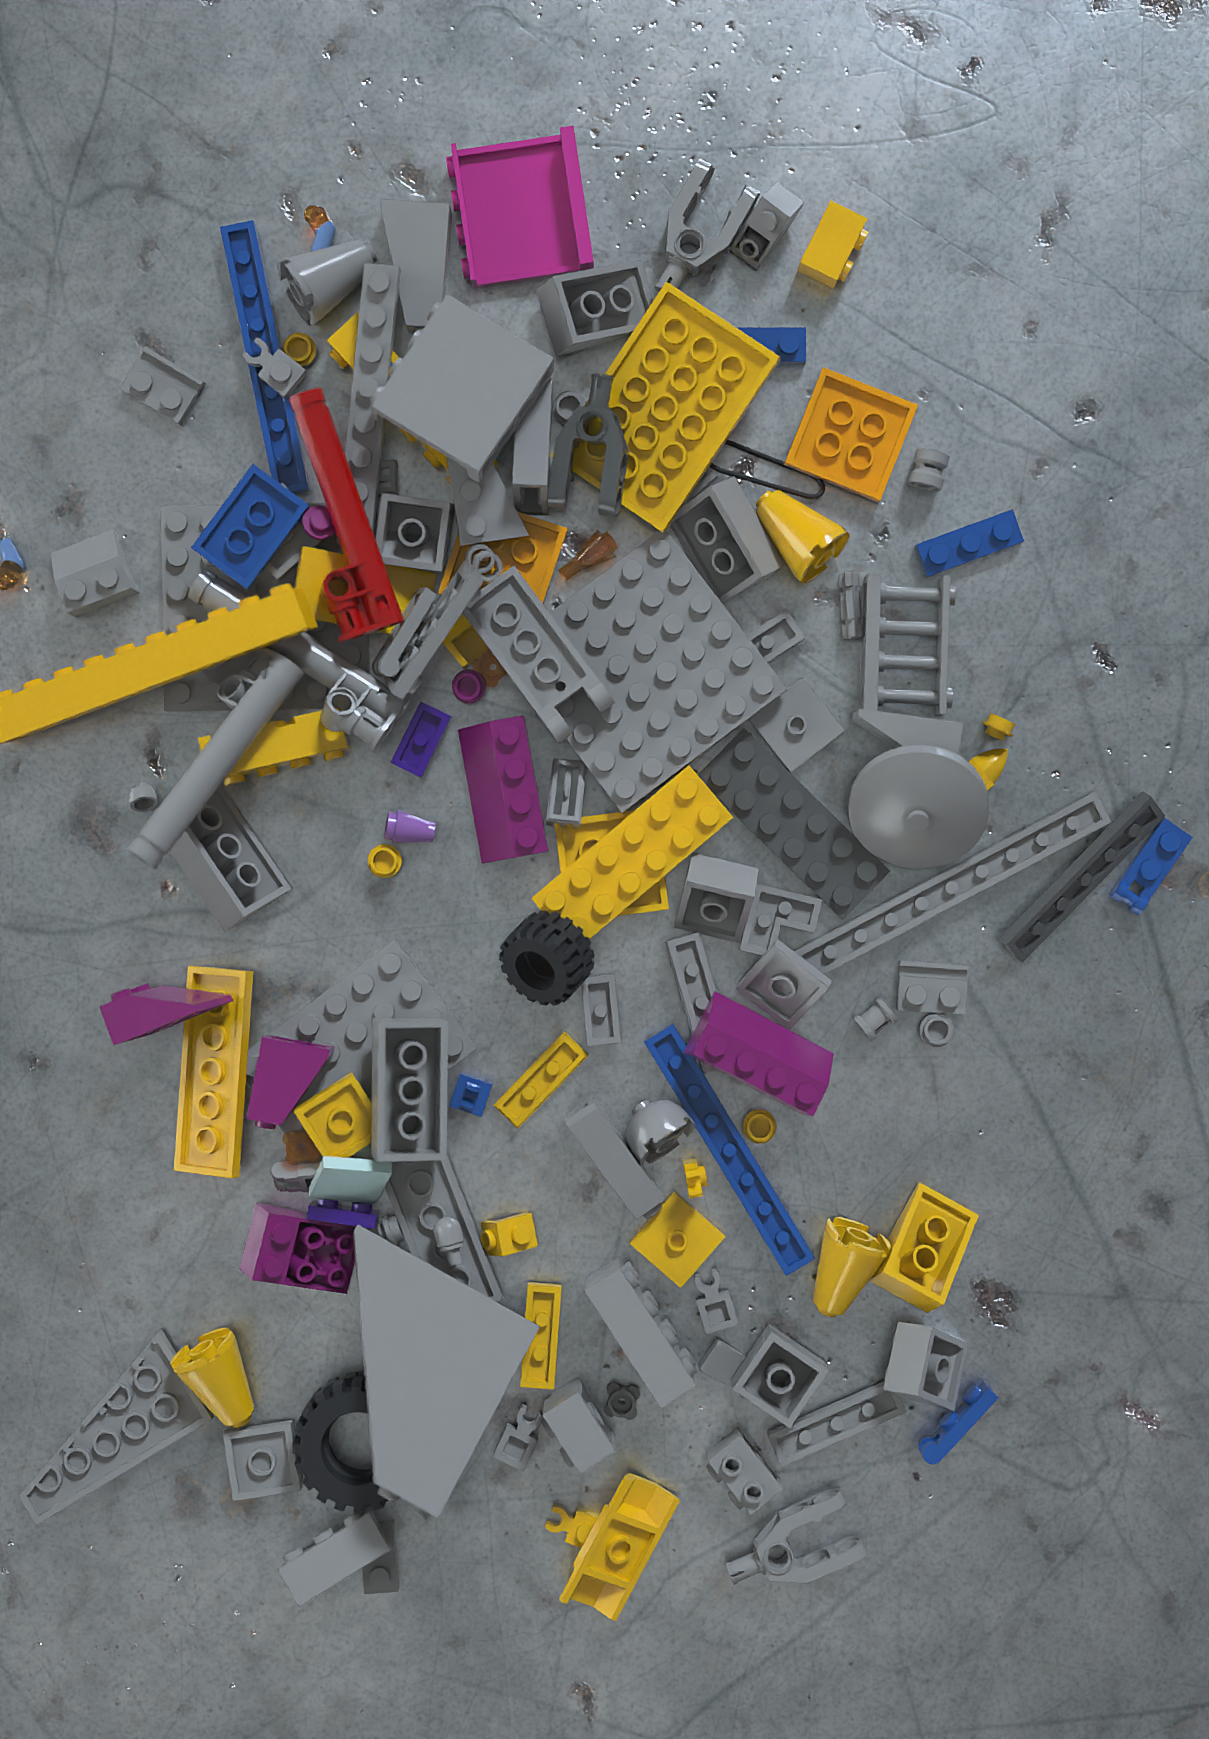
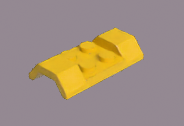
M632 1473L625 1475L609 1505L605 1504L579 1551L573 1563L575 1569L559 1600L565 1604L571 1599L596 1608L611 1620L616 1621L675 1512L680 1499L655 1482Z

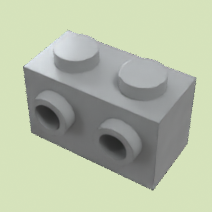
M738 1427L706 1452L709 1463L706 1466L708 1472L717 1483L722 1480L730 1489L727 1493L729 1498L739 1510L745 1507L749 1514L752 1515L783 1490L781 1480Z

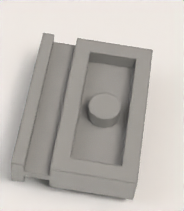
M144 346L143 353L135 361L119 389L181 426L197 400V395L206 383Z
M899 960L896 1010L966 1015L969 965Z

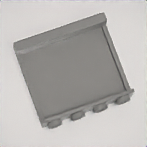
M447 294L441 304L436 302L427 317L429 322L422 331L417 330L408 345L409 351L403 359L398 358L389 373L390 379L384 387L379 386L375 390L370 404H372L373 418L376 421H379L381 417L385 418L467 468L468 477L480 483L553 374L554 358Z

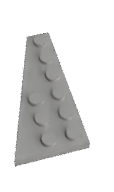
M162 1329L19 1495L20 1500L36 1526L214 1418L213 1413L173 1371L170 1362L176 1352Z

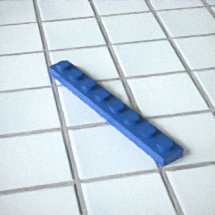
M254 220L222 226L220 231L245 352L254 358L260 356L262 350L254 342L256 338H259L266 343L270 354L273 356L278 349H281L256 224ZM248 364L271 477L280 484L283 483L294 494L308 492L310 487L297 423L289 402L291 394L287 399L282 397L258 377L262 367H253Z
M672 1023L644 1040L645 1045L682 1106L695 1122L696 1129L784 1274L788 1276L815 1259L813 1253L693 1057L684 1053L687 1046L674 1024Z

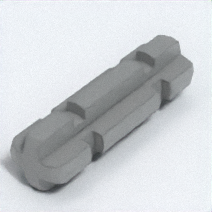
M845 572L839 575V588H843V593H840L841 620H845V625H842V636L847 640L859 639L863 636L862 623L859 624V619H862L860 591L856 590V587L860 586L859 574L857 572Z

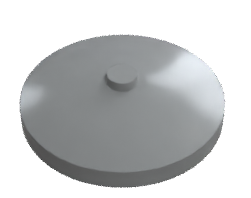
M908 745L884 752L862 768L854 780L850 791L848 812L855 836L871 854L899 867L927 869L951 863L968 853L977 844L987 826L989 801L987 789L980 774L961 756L935 746Z

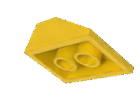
M918 1183L887 1238L891 1244V1250L869 1281L926 1313L943 1306L979 1215L922 1183Z

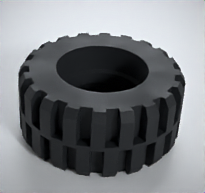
M356 1371L347 1373L345 1378L342 1379L338 1376L331 1379L324 1388L320 1387L313 1394L297 1421L294 1430L296 1435L292 1442V1453L297 1455L294 1463L297 1473H303L305 1476L302 1483L308 1491L315 1488L319 1492L316 1497L319 1501L325 1504L327 1499L336 1502L334 1509L344 1512L346 1506L354 1507V1513H364L366 1507L372 1506L374 1511L384 1508L389 1500L378 1494L380 1487L374 1484L373 1469L361 1470L347 1466L335 1456L329 1443L330 1429L339 1417L349 1413L368 1414L365 1376H358Z

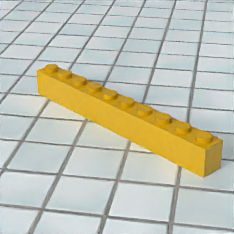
M290 583L277 586L270 590L271 596L260 600L258 595L243 599L238 602L240 608L228 612L227 607L207 613L208 620L197 624L196 619L180 623L176 625L177 632L166 635L165 631L151 634L145 637L146 643L135 647L134 643H129L115 648L114 656L104 659L102 654L84 660L85 667L74 670L73 666L62 668L53 672L54 678L44 682L43 678H37L23 683L24 690L13 693V690L9 689L0 692V744L17 741L317 628L304 588H291Z

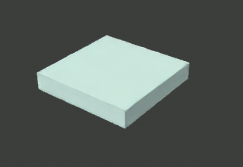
M324 1156L309 1186V1199H330L376 1204L392 1174V1162Z

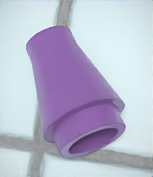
M399 810L396 813L388 812L384 839L392 840V844L433 842L435 822L426 821Z

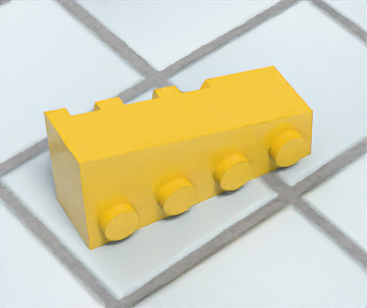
M322 711L295 716L291 718L290 722L286 723L284 720L267 722L223 780L224 784L228 786L244 782V775L256 772L258 778L278 773L277 767L289 764L291 769L312 765L310 759L324 756L325 761L345 757L344 751L352 749L349 736L344 731L334 732L327 729L321 722ZM210 735L198 738L201 751L210 741Z

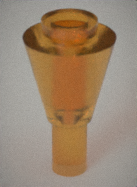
M597 529L578 551L575 558L558 571L563 579L567 581L583 568L588 569L616 558L617 555L614 550L619 547L608 531L602 534Z

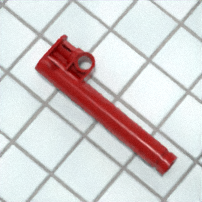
M313 388L290 397L289 402L293 412L296 413L295 419L348 566L328 573L321 586V594L326 601L330 614L335 616L341 635L337 638L338 642L344 643L402 623L404 618L330 410L325 404L326 399L322 388ZM335 579L343 581L347 586V593L343 596H334L328 589V583Z

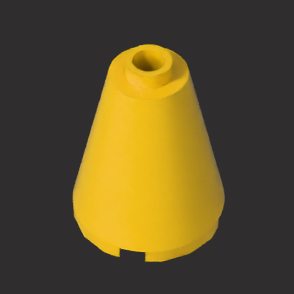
M776 490L773 493L771 491L765 492L756 503L758 507L756 514L796 579L803 584L814 580L828 568L825 563L831 556L837 558L848 543L850 534L844 527L780 490Z
M835 1217L833 1222L830 1219L827 1220L813 1295V1302L821 1314L833 1318L836 1315H843L891 1250L890 1242L883 1235L878 1233L877 1238L867 1233L869 1230L868 1226L851 1219Z
M226 1327L215 1329L197 1337L199 1344L192 1349L188 1345L181 1348L173 1356L170 1364L175 1374L224 1426L238 1428L250 1421L255 1407L235 1335L232 1330L229 1331Z

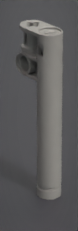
M207 569L198 575L188 593V598L199 605L202 604L203 608L210 612L227 607L228 612L240 608L239 601L249 598L248 595L223 579H218L217 575ZM305 632L265 647L283 655L297 665L304 673L329 688L330 692L327 695L321 712L322 724L334 732L344 731L349 735L354 733L370 744L369 750L372 752L379 748L400 720L410 702L406 697L401 700L390 692L387 685Z
M265 647L256 650L257 655L246 669H241L238 674L229 675L219 685L217 696L232 709V712L138 833V838H135L127 848L130 853L154 870H156L163 860L162 857L169 853L304 675L297 665L283 655Z

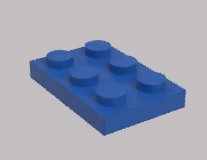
M252 464L191 548L249 591L302 520L304 513L310 506L256 465Z

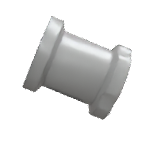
M880 997L876 999V1004L861 1016L856 1015L853 1018L871 1041L875 1040V1035L891 1022L895 1024L899 1021Z

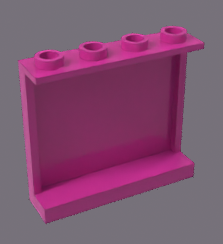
M574 126L560 127V135L457 150L456 143L451 144L452 156H447L446 162L449 178L456 177L457 190H451L454 212L461 211L462 224H456L459 246L466 245L467 258H461L464 279L471 278L473 289L545 279L557 275L594 269Z

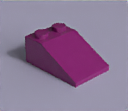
M149 983L131 990L128 988L111 994L112 1001L99 1006L113 1046L152 1035L228 1004L233 999L230 994L166 985L151 989Z

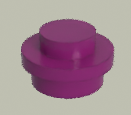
M316 505L306 510L302 518V526L308 536L316 540H325L334 534L335 528L327 507Z
M462 670L453 679V694L463 703H475L484 696L486 681L482 674L476 670Z

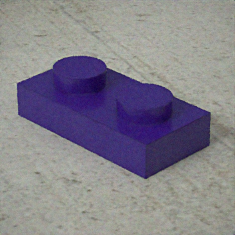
M420 701L390 763L423 778L452 716Z
M318 1199V1201L313 1200L308 1205L306 1219L351 1226L360 1225L375 1229L378 1225L380 1210L372 1209L373 1205L370 1203L352 1202V1206L338 1204V1200Z

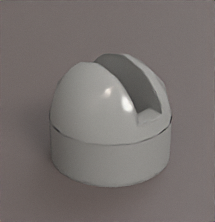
M141 782L139 787L134 785L129 791L130 808L137 812H146L154 809L158 804L154 788L144 782Z

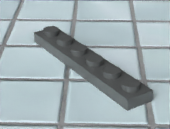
M1142 791L999 938L1015 958L1023 963L1159 824L1165 815L1153 798Z

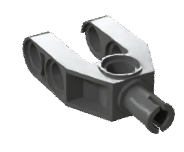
M592 373L588 404H585L584 407L577 406L555 441L548 489V507L566 510L570 482L574 481V475L571 474L575 448L579 447L580 442H587L594 445H606L598 513L599 515L617 517L622 502L629 450L618 415L612 411V408H609L611 386L614 377L606 374L600 376L599 373ZM595 419H601L603 424L601 432L596 436H589L588 426L590 422Z

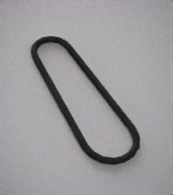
M727 440L725 445L732 446L815 479L820 485V491L816 494H807L726 470L713 463L709 466L718 473L731 477L735 476L738 479L806 499H818L825 492L823 480L785 466V462L731 440Z

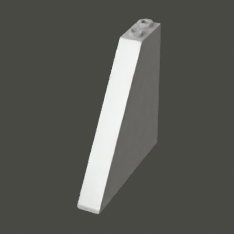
M357 1225L353 1232L373 1481L374 1484L380 1487L379 1495L395 1504L399 1498L412 1504L408 1511L427 1521L430 1515L438 1518L540 1326L362 1226Z

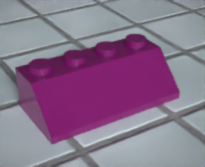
M524 715L458 729L482 864L549 852Z
M716 991L713 992L684 1051L685 1054L796 1112L812 1117L829 1086L834 1053Z

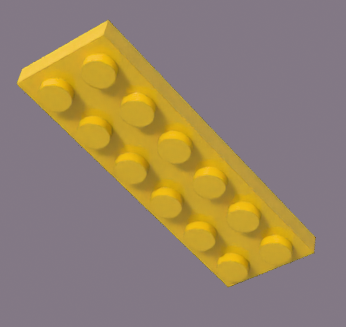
M688 765L531 899L541 911L547 910L549 914L554 911L560 913L564 919L568 917L573 920L572 924L576 927L580 926L584 937L590 939L734 817Z
M188 966L187 989L230 994L233 1001L184 1021L174 1171L224 1178H237L240 1176L253 971Z

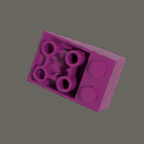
M256 1203L239 1269L253 1281L347 1294L355 1264L353 1232L356 1226L306 1219V1212Z

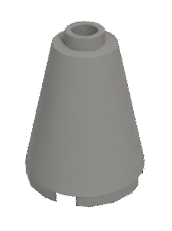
M357 239L285 258L278 262L277 269L280 280L285 278L288 280L289 289L286 290V293L295 309L305 321L311 319V325H314L363 281L364 263L374 264L377 261V257L369 243L363 244Z

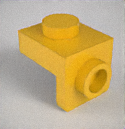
M524 1212L496 1221L486 1220L481 1222L482 1232L480 1239L487 1255L503 1257L538 1246L532 1213Z

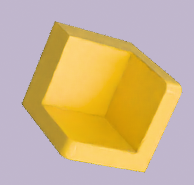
M464 614L457 619L442 641L464 670L489 651L487 645Z

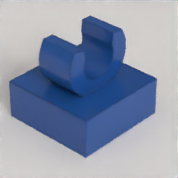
M460 1073L449 1106L482 1117L493 1083Z

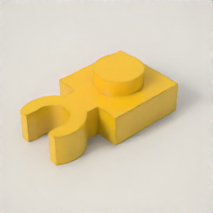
M696 1158L683 1160L689 1199L703 1196L702 1187L708 1186L705 1166H698Z
M553 1503L551 1511L560 1514L562 1519L559 1522H552L546 1519L545 1528L553 1533L566 1531L565 1542L582 1548L599 1515L578 1506L575 1514L572 1515L568 1513L564 1505Z

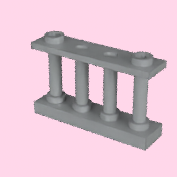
M867 574L864 577L860 709L878 711V706H883V703L935 704V716H943L947 714V708H952L953 689L947 688L949 608L955 604L956 587L955 585H950V576L941 577L938 580V588L887 587L886 583H881V574ZM886 600L938 602L937 622L886 621L885 617H880V605L886 604ZM885 635L937 636L936 657L885 655V652H879L880 638H885ZM884 669L936 670L935 691L884 689V686H878L879 672H884Z

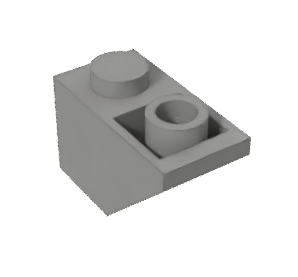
M777 182L761 197L730 250L758 270L789 229L805 202Z

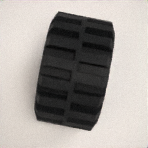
M545 910L540 911L538 914L536 912L530 914L510 933L500 947L502 951L499 953V960L503 962L500 967L502 972L507 974L508 978L506 980L510 985L513 984L517 988L516 992L520 995L524 994L527 996V1000L533 1003L538 1001L540 1005L547 1006L549 1003L555 1006L568 1000L590 976L595 964L592 961L595 955L594 950L589 948L591 945L589 938L584 937L580 926L576 927L572 924L573 920L568 917L562 918L560 913L553 911L549 914Z

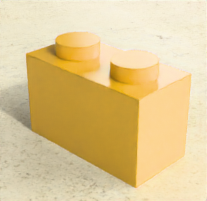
M830 200L799 263L797 271L832 289L835 288L838 279L845 282L854 264L848 259L853 249L861 250L869 232L864 230L868 218Z

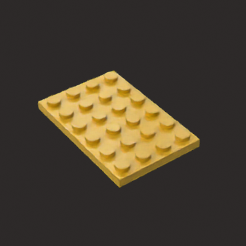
M665 282L605 373L614 377L611 386L609 408H612V411L618 415L629 450L621 505L663 533L666 532L781 360L780 356L668 282ZM595 419L590 422L588 426L589 436H596L601 432L603 428L601 419ZM580 442L579 447L575 448L572 471L600 490L606 445Z

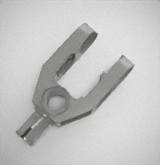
M700 158L668 212L665 259L668 260L669 264L654 287L656 291L659 292L665 282L678 289L686 274L691 273L696 276L726 256L756 204L760 192L749 185H745L735 206L732 205L730 207L727 219L718 236L715 234L713 238H707L699 230L685 225L715 171V167ZM690 242L697 246L698 251L694 254H686L681 250L680 246Z
M834 1488L778 1511L753 1540L755 1545L753 1553L730 1563H725L733 1584L735 1585L737 1582L761 1572L763 1575H767L769 1581L808 1584L862 1560L867 1555V1551L859 1535L849 1536L797 1559L794 1558L790 1544L786 1539L788 1535H791V1530L812 1521L819 1523L822 1521V1517L841 1509L844 1505L847 1506L841 1489ZM774 1548L785 1550L784 1556L779 1560H772L768 1555Z

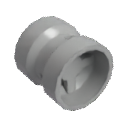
M917 449L914 457L916 467L910 473L908 484L922 490L941 491L944 482L942 472L948 466L949 455L932 449Z

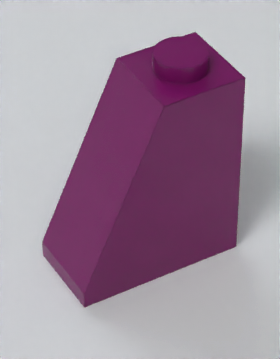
M268 1034L261 1038L247 1119L254 1120L255 1126L265 1129H275L276 1125H282L286 1122L293 1109L296 1108L333 1055L334 1047Z

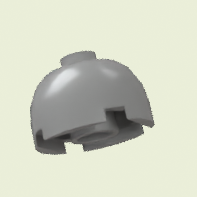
M645 1100L632 1110L634 1116L629 1121L626 1129L627 1144L640 1165H643L645 1160L650 1164L679 1146L680 1144L677 1139L683 1132L688 1137L695 1128V1122L677 1103L669 1100H657L650 1103L648 1100Z

